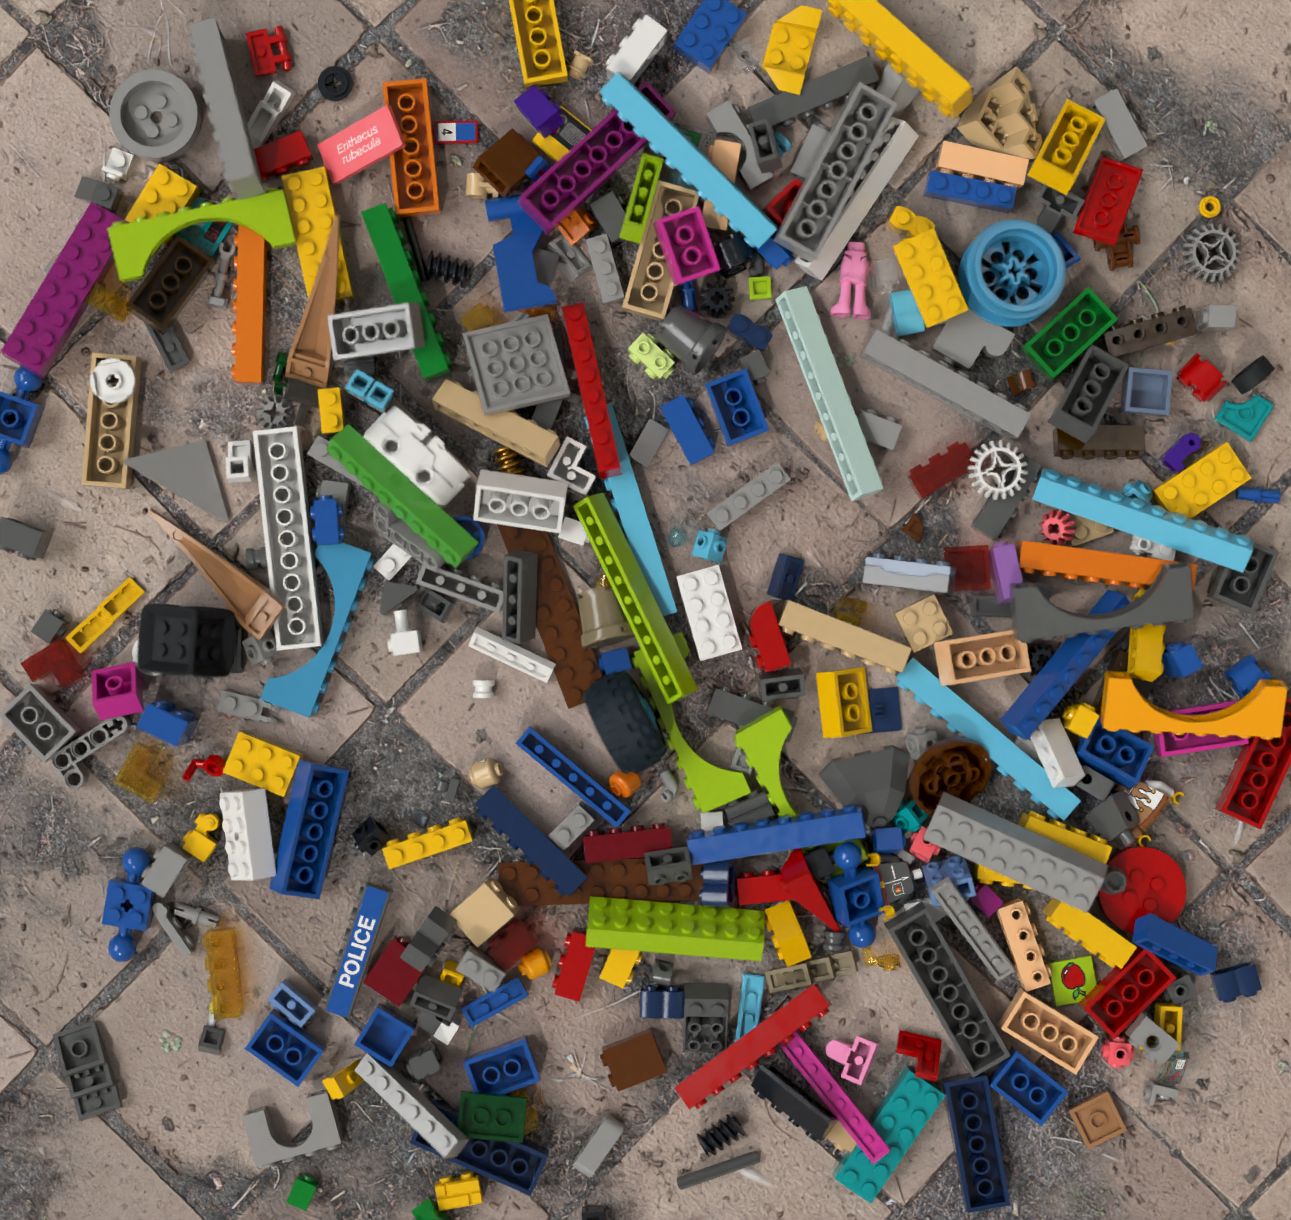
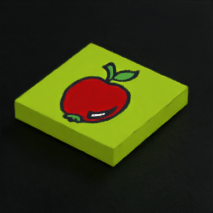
M1091 955L1047 963L1052 974L1050 980L1055 1006L1080 1002L1097 985Z

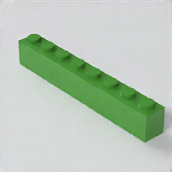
M348 424L331 438L326 449L331 457L345 466L350 474L356 476L365 488L370 489L383 504H386L394 511L398 518L403 519L412 531L419 534L431 548L439 552L447 563L457 568L473 553L478 542L353 427Z

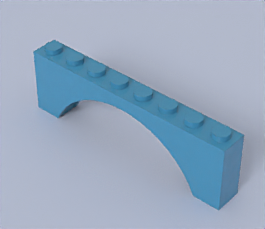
M344 542L342 544L318 545L314 554L330 578L335 598L333 624L326 642L316 656L300 669L285 676L268 678L260 698L263 701L309 718L313 714L317 715L320 709L321 702L318 701L321 693L325 694L329 684L326 681L329 673L332 674L337 663V661H334L336 652L340 653L344 645V641L341 640L344 632L348 633L352 623V620H349L351 612H356L360 600L357 599L359 591H364L367 584L365 575L367 570H372L375 559L372 558L373 553Z

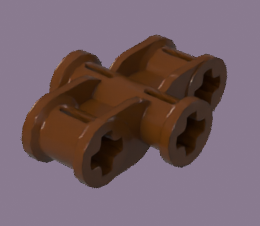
M1125 218L1115 247L1093 240V246L1096 252L1106 248L1107 263L1110 271L1126 266L1133 268L1134 262L1130 244H1140V231L1137 225L1127 229Z

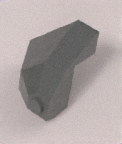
M894 745L886 746L884 750L874 753L868 750L856 753L852 758L842 760L839 757L832 759L819 775L843 807L849 804L862 806L865 825L875 829L884 828L894 818L905 794L910 754Z

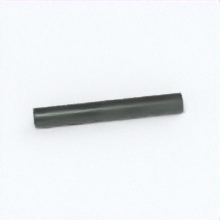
M408 217L403 219V223L421 282H427L430 278L427 277L426 265L412 219Z

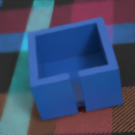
M379 1003L354 1045L392 1068L417 1025L402 1016H399L398 1019L395 1018L396 1012Z

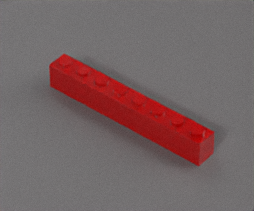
M584 303L564 306L562 310L600 478L605 479L622 475Z
M813 984L675 1086L674 1089L689 1109L694 1106L696 1109H699L708 1102L705 1098L713 1094L715 1097L725 1089L723 1085L729 1080L733 1084L742 1077L740 1072L744 1069L752 1070L760 1064L758 1059L763 1055L768 1058L777 1051L775 1046L779 1043L787 1044L795 1038L793 1033L798 1029L803 1032L812 1025L810 1021L817 1016L820 1019L829 1013L828 1007L832 1005L818 984Z

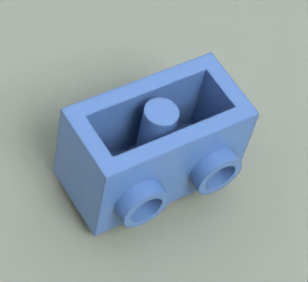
M286 978L268 998L273 1008L277 1011H282L287 1015V1019L292 1024L299 1025L300 1027L305 1024L319 1007Z

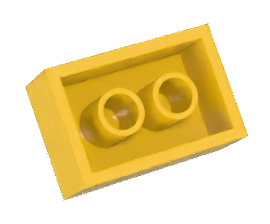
M159 163L125 220L132 223L138 217L147 216L148 219H151L161 212L178 213L180 208L192 207L201 190L196 185ZM175 234L169 237L163 244L168 246Z
M242 730L237 735L223 773L285 797L291 788L298 762L302 760L303 754Z

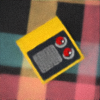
M560 106L563 111L560 115L565 123L544 139L538 132L532 140V143L556 162L591 131L588 126L563 106Z

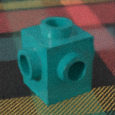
M912 799L907 803L905 801L900 803L892 821L896 827H901L902 833L905 834L910 830L913 833L923 826L922 822L929 815L922 811Z

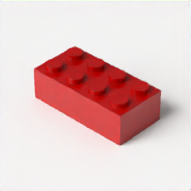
M1138 945L1122 969L1116 965L1078 1002L1113 1039L1176 979L1152 952Z

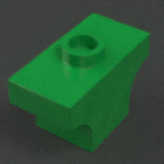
M427 1198L411 1211L416 1220H450L443 1211H439L438 1203L430 1198Z

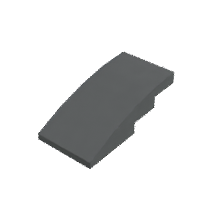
M94 1020L53 1034L62 1075L66 1077L70 1097L74 1099L79 1121L122 1108L123 1105L96 1021Z

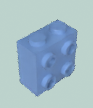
M952 856L943 861L930 862L927 865L921 866L933 907L941 905L932 894L930 887L948 876L965 899L976 896L972 877L964 857Z

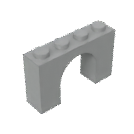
M326 1089L311 1093L306 1098L313 1128L311 1135L300 1142H287L277 1136L272 1127L267 1106L244 1113L242 1117L256 1167L263 1165V1168H268L276 1165V1161L284 1159V1162H289L297 1159V1156L301 1154L311 1156L317 1154L319 1149L333 1150L339 1147L344 1138L334 1101Z

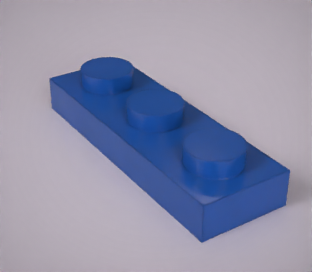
M516 976L498 986L494 993L489 991L460 1009L472 1028L528 997L529 994L519 976Z

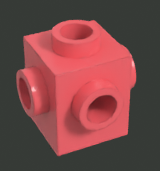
M921 827L920 831H915L910 839V842L913 844L909 854L929 863L933 855L938 856L942 847L924 840L927 828Z
M1117 1036L1115 1039L1105 1037L1104 1044L1101 1047V1056L1105 1062L1110 1064V1067L1121 1069L1123 1065L1130 1066V1060L1134 1058V1047L1126 1040V1037ZM1121 1050L1120 1056H1116L1117 1052Z

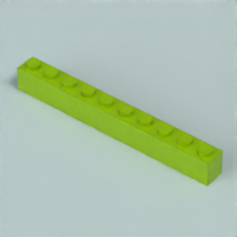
M604 493L588 496L573 505L667 703H673L698 691Z

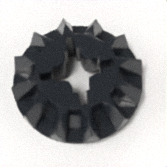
M328 67L322 71L318 78V89L321 95L329 101L339 102L347 98L352 91L353 80L351 75L342 67ZM333 76H335L338 82H342V85L338 86V92L332 86H328L333 83Z

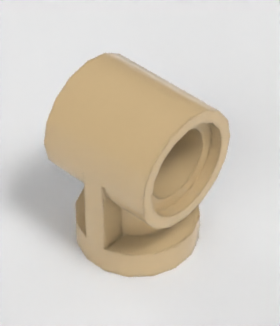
M467 173L466 197L485 199L487 198V193H491L493 198H498V192L479 173Z

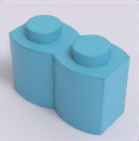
M910 289L890 293L889 301L897 338L924 332L925 324Z

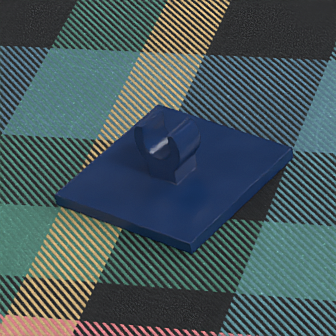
M898 687L867 690L872 732L862 734L902 730Z

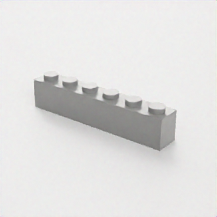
M368 1053L364 1056L355 1071L444 1158L457 1157L469 1139L395 1067L392 1066L391 1068Z

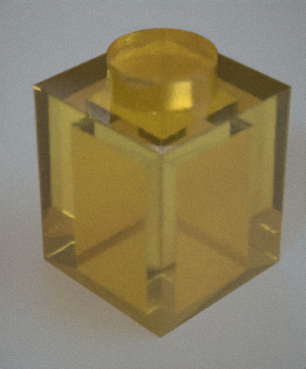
M479 303L459 319L469 332L490 327L494 324L492 317L495 315L488 305L483 307Z

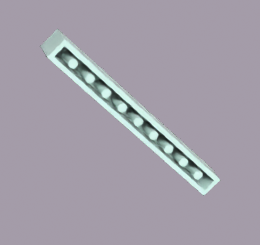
M807 286L784 291L775 300L850 499L855 501L873 496L884 489L882 480L877 473L874 459L869 452L866 438L861 431L859 419L853 410L851 398L847 394L843 377L839 373L835 356L832 354L828 344L827 335L823 331L820 316L817 314L813 304V298Z

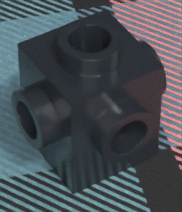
M371 816L352 833L356 841L354 843L356 848L362 853L366 851L371 856L381 850L391 839L385 826Z

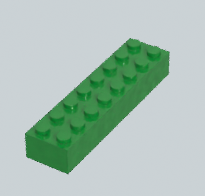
M386 203L362 211L363 220L395 304L419 303L425 347L413 349L423 378L426 382L450 374V367H453L449 354L447 352L444 353L442 347L445 346L442 335L434 329L438 325L432 311L427 310L426 306L430 304L424 290L420 291L419 286L422 285L416 269L412 270L411 265L414 264L408 248L404 249L403 247L407 243L401 229L396 228L395 224H398L399 221L392 207L388 208Z

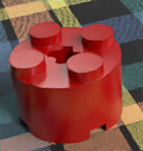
M1196 353L1177 372L1176 380L1183 387H1190L1193 390L1192 396L1200 403L1210 402L1228 382L1227 380L1221 381L1224 376L1208 360L1205 359L1203 362L1199 360L1201 355Z

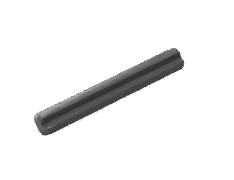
M753 1151L680 1176L676 1179L677 1185L682 1190L760 1163L758 1152Z

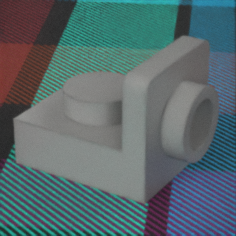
M1149 1080L1148 1085L1144 1087L1143 1098H1145V1102L1148 1105L1153 1106L1156 1094L1157 1097L1165 1100H1170L1171 1097L1178 1099L1179 1089L1175 1085Z

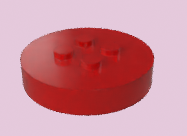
M1136 845L1123 848L1108 858L1106 865L1121 869L1126 876L1124 891L1111 895L1099 889L1096 895L1101 911L1110 922L1122 930L1134 934L1136 919L1146 914H1155L1160 919L1170 923L1176 920L1185 903L1186 883L1180 867L1170 856L1152 847Z

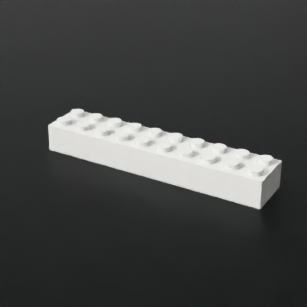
M297 426L253 431L270 590L274 596L286 605L274 623L277 651L323 646L324 639L301 431Z

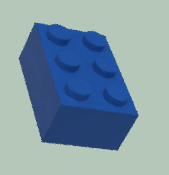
M703 0L674 42L673 50L709 74L745 23L747 14L728 0Z
M164 699L148 703L136 727L177 747L189 743L199 719L195 718L196 714L187 709L179 710L175 708V703Z
M1099 716L1088 738L1081 737L1074 751L1081 764L1130 789L1138 784L1155 746L1124 729H1119V731L1106 730L1103 728Z
M276 1009L271 1011L245 1047L248 1052L297 1087H299L327 1048L326 1045L301 1027L292 1024L287 1017Z
M526 1035L467 1056L463 1061L474 1092L503 1095L539 1082L541 1079L540 1071Z
M1012 1046L1009 1050L1011 1056L1001 1061L988 1077L989 1086L1042 1126L1068 1091Z

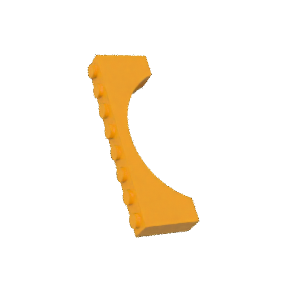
M1105 671L1100 722L1103 728L1108 731L1127 729L1134 733L1146 730L1155 734H1161L1165 731L1176 735L1194 733L1198 736L1216 734L1219 737L1238 735L1241 738H1251V736H1260V738L1267 740L1273 739V737L1281 738L1287 686L1283 680L1260 679L1245 697L1225 709L1209 714L1184 715L1164 710L1148 701L1136 689L1128 672Z

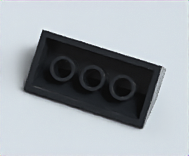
M771 1064L762 1065L759 1068L751 1084L755 1089L753 1092L763 1100L767 1098L772 1102L770 1106L778 1113L784 1112L789 1116L788 1121L794 1126H802L807 1130L805 1134L813 1141L817 1139L819 1141L824 1140L838 1121L835 1115Z

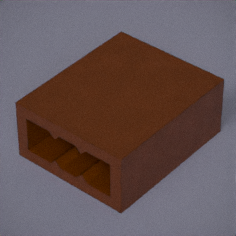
M512 128L478 157L473 168L505 198L528 178L525 171L538 156H542L525 141L521 134Z
M651 1028L602 1047L603 1054H600V1058L604 1067H609L611 1072L608 1075L612 1087H617L618 1092L667 1073V1067Z

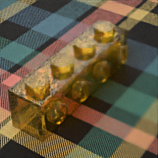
M235 927L210 929L205 932V936L202 938L203 948L207 949L208 956L205 958V969L209 971L210 979L207 980L208 992L212 994V1001L209 1002L210 1014H214V1020L238 1018L244 1014Z

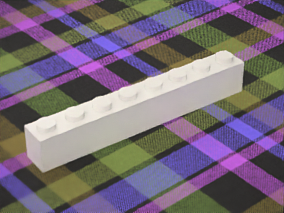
M892 116L890 117L817 259L809 262L799 255L794 262L808 275L821 281L824 279L919 137L907 122Z

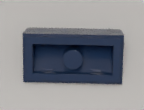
M779 553L767 595L793 601L805 560Z

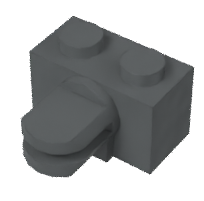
M1043 184L1035 200L1045 204L1037 218V225L1048 233L1053 232L1064 215L1073 220L1076 218L1085 199L1070 191L1065 195Z

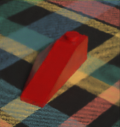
M802 848L794 849L781 868L783 879L780 882L784 891H789L794 900L835 932L840 931L837 920L834 918V913L821 890L818 880H815Z

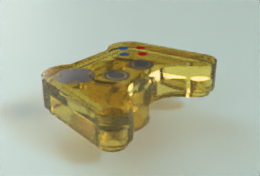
M840 597L834 610V617L848 624L858 626L862 618L857 612L866 611L868 603L854 598Z

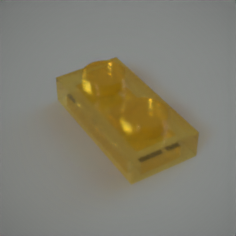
M95 283L85 301L122 323L129 313L126 309L128 300Z

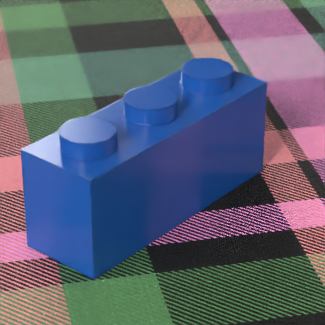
M683 394L661 406L660 410L690 466L714 454L713 449L716 446L710 436H705L703 432L705 425L700 416L695 417L692 411L695 407L689 397L686 399Z
M1182 641L1179 643H1165L1162 663L1164 664L1163 672L1166 677H1185L1203 667L1191 643H1183Z

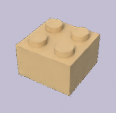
M934 594L892 613L908 647L912 648L911 653H915L954 634Z

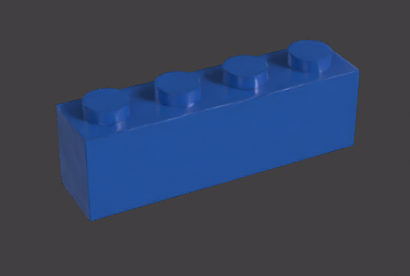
M931 170L927 175L923 196L1009 213L1013 209L1017 188Z
M1146 914L1136 919L1133 944L1199 976L1215 972L1218 947L1210 944L1205 939L1194 936L1189 931L1176 927L1173 923L1160 919L1155 914Z

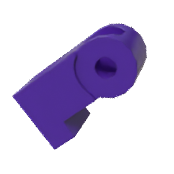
M1194 433L1183 435L1159 460L1173 474H1177L1185 467L1181 462L1190 453L1200 448L1201 439Z

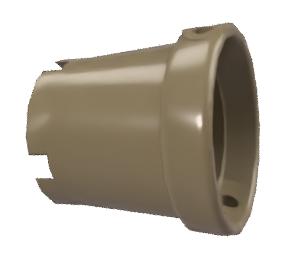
M605 586L585 590L581 592L582 595H576L583 631L581 635L583 649L608 646L635 637L613 589L606 590Z

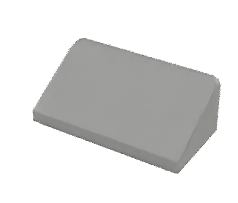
M563 234L549 242L544 249L559 255L557 267L570 282L575 281L592 266L575 245L571 246Z
M650 418L629 454V458L648 468L669 429Z

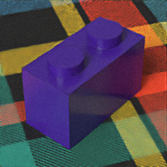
M533 85L514 100V103L521 114L545 139L565 123L560 115L563 111L556 102L550 103L549 100L551 98L544 89L539 91Z

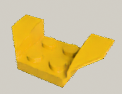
M801 5L773 24L762 69L768 73L780 91L800 95L823 10Z

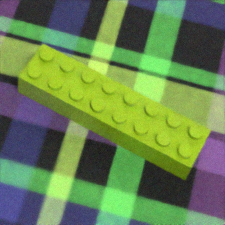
M590 896L586 947L762 961L765 911Z

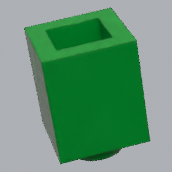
M299 1173L286 1203L306 1211L319 1182L310 1174L304 1173L302 1175Z

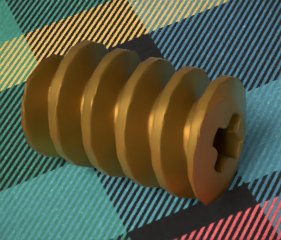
M506 446L499 447L492 453L493 456L500 457L495 461L496 465H502L497 472L520 475V473L525 471V468L518 467L523 462V459H516V456L520 453Z

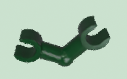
M278 352L276 368L272 376L275 383L274 394L284 396L283 388H287V383L283 382V372L287 365L288 355Z

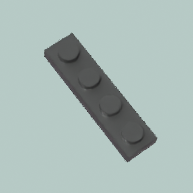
M144 322L170 373L190 364L171 326L163 336Z

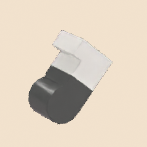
M421 1011L418 1016V1025L446 1045L449 1044L461 1024L455 1019L448 1023L442 1018L425 1011Z

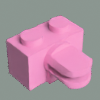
M861 1035L856 1036L853 1045L836 1039L828 1043L826 1054L830 1059L845 1065L841 1074L842 1078L858 1085H864L880 1043Z

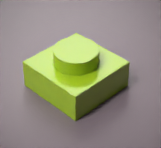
M770 276L748 277L749 300L772 298Z

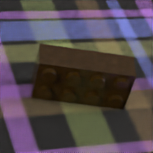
M177 235L127 302V311L164 336L213 269L215 260L180 235Z

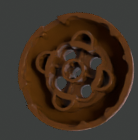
M948 737L935 742L919 756L913 766L910 776V791L914 802L922 811L930 816L934 815L944 792L972 804L970 801L978 793L982 794L988 784L991 775L990 756L979 743L966 737Z

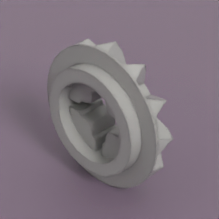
M269 396L260 402L257 409V419L264 428H285L291 421L292 409L289 403L282 397ZM276 404V410L283 414V416H275L272 423L271 415L265 413V411L273 410Z

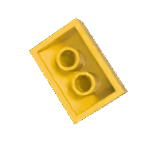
M865 667L815 673L823 738L846 737L872 732Z

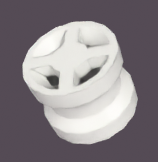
M473 680V685L475 686L473 698H494L492 687L495 685V680Z

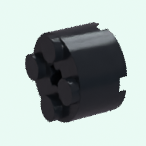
M739 232L731 234L727 237L728 240L719 243V241L712 243L721 269L713 273L716 280H720V276H724V279L733 277L747 269L746 264L749 262L751 265L756 262L748 243L744 240L745 237L740 236Z

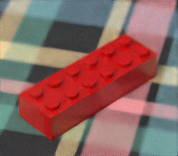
M1287 696L1281 738L1273 737L1270 740L1262 739L1260 736L1248 738L1249 744L1243 745L1215 807V810L1258 829L1262 828L1291 764V698Z

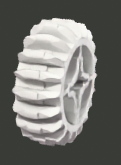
M1002 440L997 442V447L994 441H990L989 449L983 444L981 445L983 453L977 449L974 453L978 458H970V461L975 463V466H968V470H974V473L968 475V478H976V481L971 485L972 487L980 485L977 493L986 490L985 498H988L992 493L993 500H997L1000 493V497L1006 499V491L1010 496H1013L1015 494L1012 488L1017 491L1021 490L1017 482H1026L1024 478L1020 477V475L1028 474V471L1021 470V467L1026 466L1027 462L1020 463L1019 459L1024 457V454L1015 455L1019 449L1018 447L1010 451V442L1003 448ZM997 452L1008 456L1013 463H1003ZM988 454H991L990 467L981 470L983 459ZM995 464H997L998 468H1008L1002 470V472H1000V476H998V473H988V471L993 470V468H996L994 466ZM1014 470L1012 481L1005 487L1006 473ZM982 477H992L998 488L988 485Z

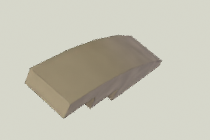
M851 949L804 960L789 967L786 965L765 971L770 993L812 985L814 982L833 979L840 975L855 973L858 971L854 951Z

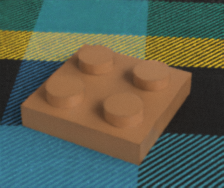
M1107 1090L1068 1108V1112L1088 1150L1127 1131Z

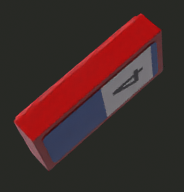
M434 121V144H478V121Z

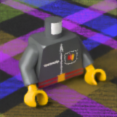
M867 853L865 856L870 857V863L866 864V866L878 873L884 907L878 910L879 912H885L883 920L893 918L895 913L910 899V893L914 892L912 882L923 879L919 866L909 869L907 862L901 861L898 856L888 853Z

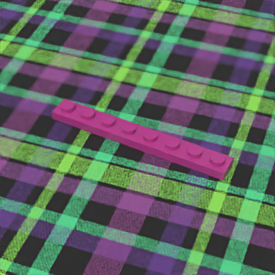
M797 1031L794 1032L795 1038L785 1045L781 1042L779 1046L873 1164L891 1150L890 1147Z

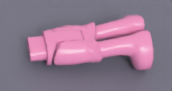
M848 242L847 251H844L840 267V297L838 303L831 307L830 316L838 318L850 316L851 284L855 285V300L852 318L861 320L871 319V310L866 305L865 296L867 276L870 271V263L866 257L867 253L864 252L865 243Z

